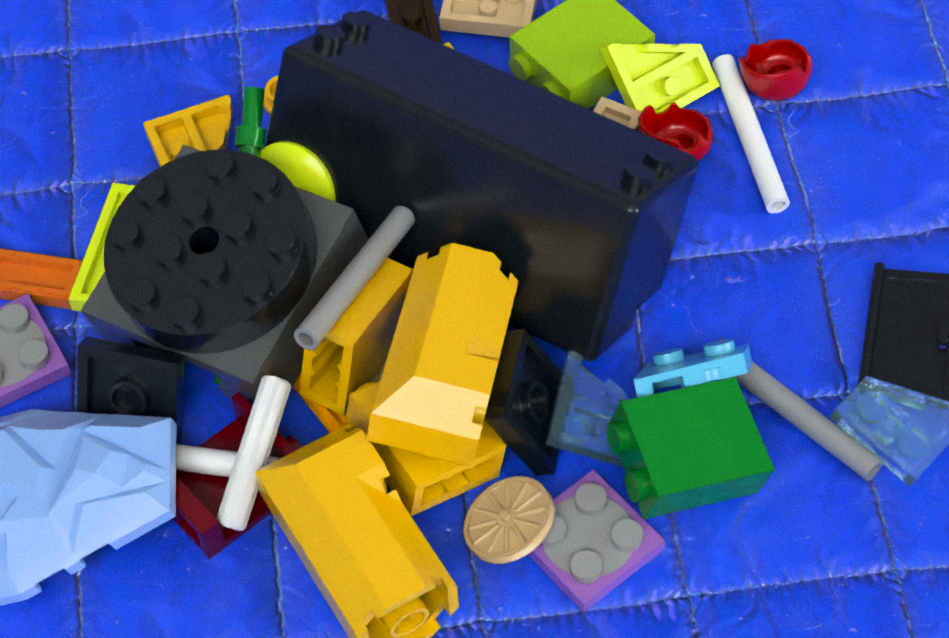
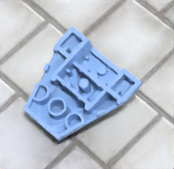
M29 409L0 417V606L24 601L42 592L38 583L62 569H65L72 575L85 568L86 564L83 558L103 546L110 544L117 550L176 517L177 424L171 417Z

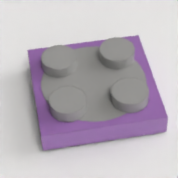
M25 294L0 306L1 408L71 374L66 359L29 294Z
M592 470L553 500L555 513L552 526L542 543L529 553L528 556L584 613L662 552L665 548V540L613 488Z

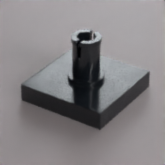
M525 329L506 332L484 420L536 476L550 475L555 473L574 386Z
M86 336L78 344L77 412L171 417L177 424L176 444H182L185 355Z

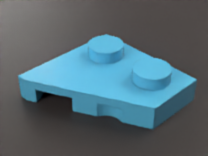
M725 339L703 345L704 352L684 356L682 348L652 354L653 361L648 362L633 379L637 398L652 395L655 389L682 385V388L746 374L752 366L749 344L735 346L734 339Z

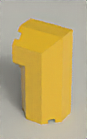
M450 243L440 247L439 254L428 258L429 252L417 256L372 407L366 440L472 467L519 281L511 272L509 278H507L500 271L502 262L494 253Z
M348 423L255 471L260 495L349 638H431L441 628L436 620L437 616L444 609L451 616L459 608L457 585L403 505L397 490L395 489L386 494L388 490L384 478L390 476L372 443L366 440L367 436L362 429H354V425Z

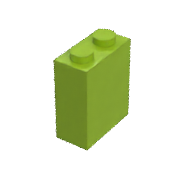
M566 0L509 36V66L515 77L589 109L597 104L602 96L606 98L618 90L599 48L612 43L655 44L656 35L616 0Z

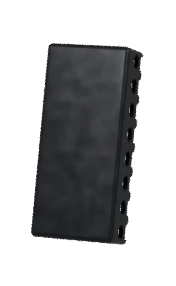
M366 10L346 12L342 15V20L332 25H320L316 27L315 33L284 49L266 140V146L279 141L295 142L316 154L331 175L335 187L336 202L354 209L368 238L374 234L396 206H404L411 210L415 216V223L388 256V258L414 269L417 256L429 252L428 258L439 254L440 247L450 243L494 253L502 262L500 271L507 278H509L511 272L519 281L508 324L518 329H525L529 334L587 362L595 361L631 329L637 309L661 288L698 169V161L693 155Z

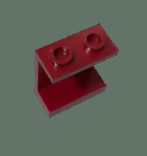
M240 392L231 397L236 420L199 447L238 452L253 406ZM277 431L269 456L282 458L302 448V446L292 436L285 439ZM176 470V517L172 519L209 560L272 513L258 489L247 527L243 531H237L221 526L216 517L229 477Z

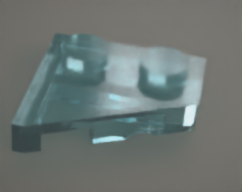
M569 350L564 360L545 445L623 467L619 455L614 454L609 447L606 431L607 425L620 402L629 400V398L626 396L625 391L609 378L603 383L581 365L584 360L581 355Z
M866 376L829 417L846 433L881 458L883 465L909 487L913 485L949 445L948 401Z

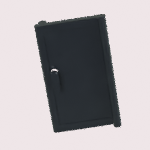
M875 263L857 388L858 398L936 405V409L939 411L947 409V406H949V274L885 269L883 263ZM944 345L946 348L941 349L939 346Z

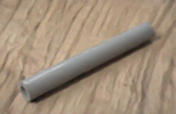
M396 206L295 330V341L302 348L314 350L325 338L414 225L415 216L411 210L404 206Z
M753 361L748 373L734 376L739 384L866 481L871 480L882 467L883 460Z

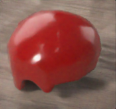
M771 39L760 45L752 43L749 46L745 59L744 57H739V66L742 78L751 93L766 101L782 102L796 96L807 85L813 71V60L804 46L791 39Z
M673 102L661 113H655L654 108L648 105L638 117L639 132L693 155L697 161L703 159L712 146L713 131L710 121L697 110L680 108Z

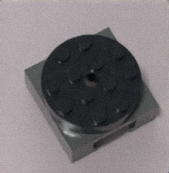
M183 145L173 161L166 163L142 178L119 206L112 219L105 240V272L84 304L81 312L104 340L185 355L186 362L216 375L221 382L219 389L224 396L231 398L240 392L253 405L261 378L264 375L285 379L291 384L292 390L301 374L304 348L295 341V330L369 238L353 208L295 187L281 170L267 160L241 151L221 149L200 151Z

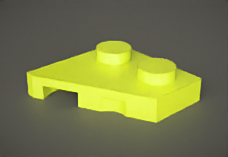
M612 43L599 48L625 105L641 112L646 106L651 105L655 113H661L673 102L680 108H683L720 86L701 44Z

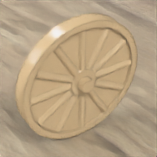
M512 476L495 482L477 496L467 511L463 525V534L467 546L479 559L492 564H506L525 557L542 543L552 526L555 513L553 499L545 487L531 477Z

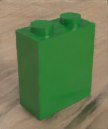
M736 377L621 401L607 425L606 433L609 447L614 454H618L626 473L625 486L628 496L633 502H637L643 519L758 493L775 471Z

